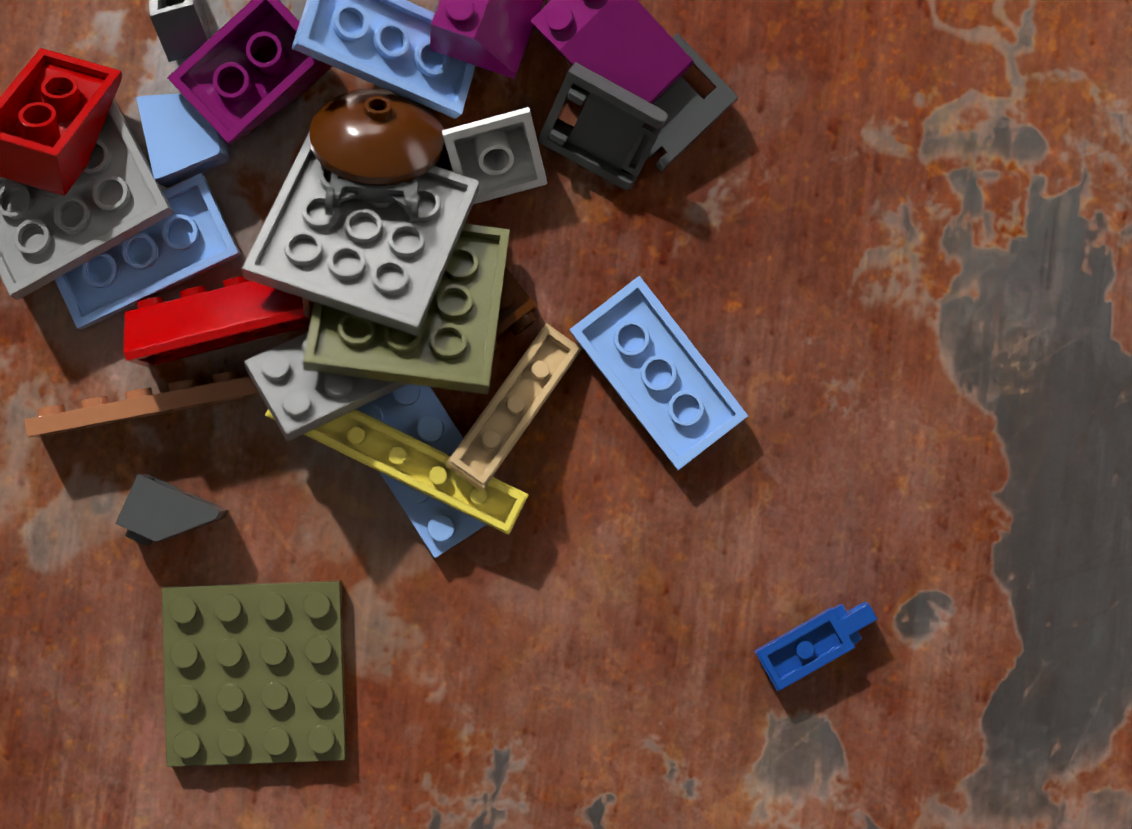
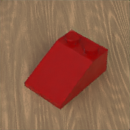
M40 48L0 97V177L65 196L87 167L122 80V71Z

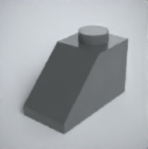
M149 0L150 18L169 62L178 59L187 60L210 39V28L202 0Z
M137 474L115 524L127 529L126 537L150 546L152 540L155 542L166 541L224 519L228 510L149 474Z

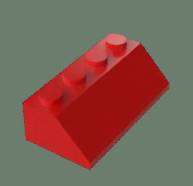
M243 276L224 280V288L208 292L206 286L180 291L181 298L164 302L163 297L144 299L137 302L138 309L125 312V360L151 367L310 327L313 312V301L243 278Z

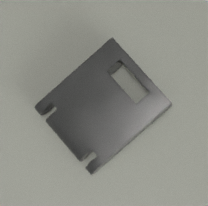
M678 33L672 38L694 61L693 66L715 89L703 99L681 76L653 103V105L664 110L668 115L648 156L650 160L661 148L667 152L655 165L660 172H663L738 100V96Z
M575 62L565 77L537 141L620 188L630 190L641 172L661 132L660 128L664 126L668 115L659 107ZM568 99L580 106L586 100L574 127L560 119Z

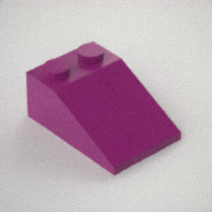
M251 0L167 78L230 145L300 97L333 66L292 49L300 22L280 0Z
M550 0L530 20L541 36L571 67L577 62L651 104L694 64L691 57L638 0Z

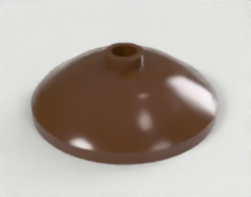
M366 88L346 92L324 104L311 121L309 140L312 152L317 160L334 174L358 183L389 185L417 178L429 171L438 162L444 148V137L442 134L444 129L440 119L430 108L387 89Z

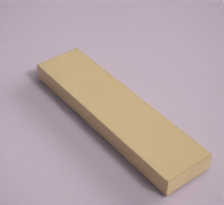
M546 323L445 466L480 491H483L582 348Z

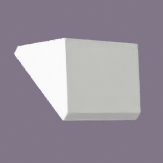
M529 107L442 130L453 172L480 181L479 192L474 204L548 184Z

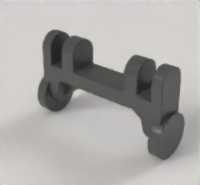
M332 172L330 188L327 187L325 215H333L334 208H339L344 201L358 199L395 202L404 208L405 213L410 214V222H417L419 177L412 179L410 185L403 184V182L389 185H371L348 179H340V176Z

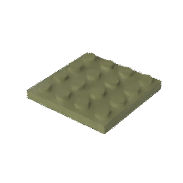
M465 223L417 336L314 302L303 359L304 370L488 394L510 229Z
M342 580L172 586L162 588L166 767L338 761L347 758Z

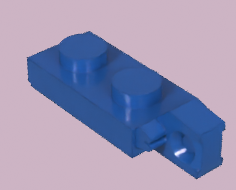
M866 601L846 611L841 603L834 608L830 607L759 647L754 652L775 689L780 691L854 649V644L862 640L858 630L876 621L878 618L870 604Z

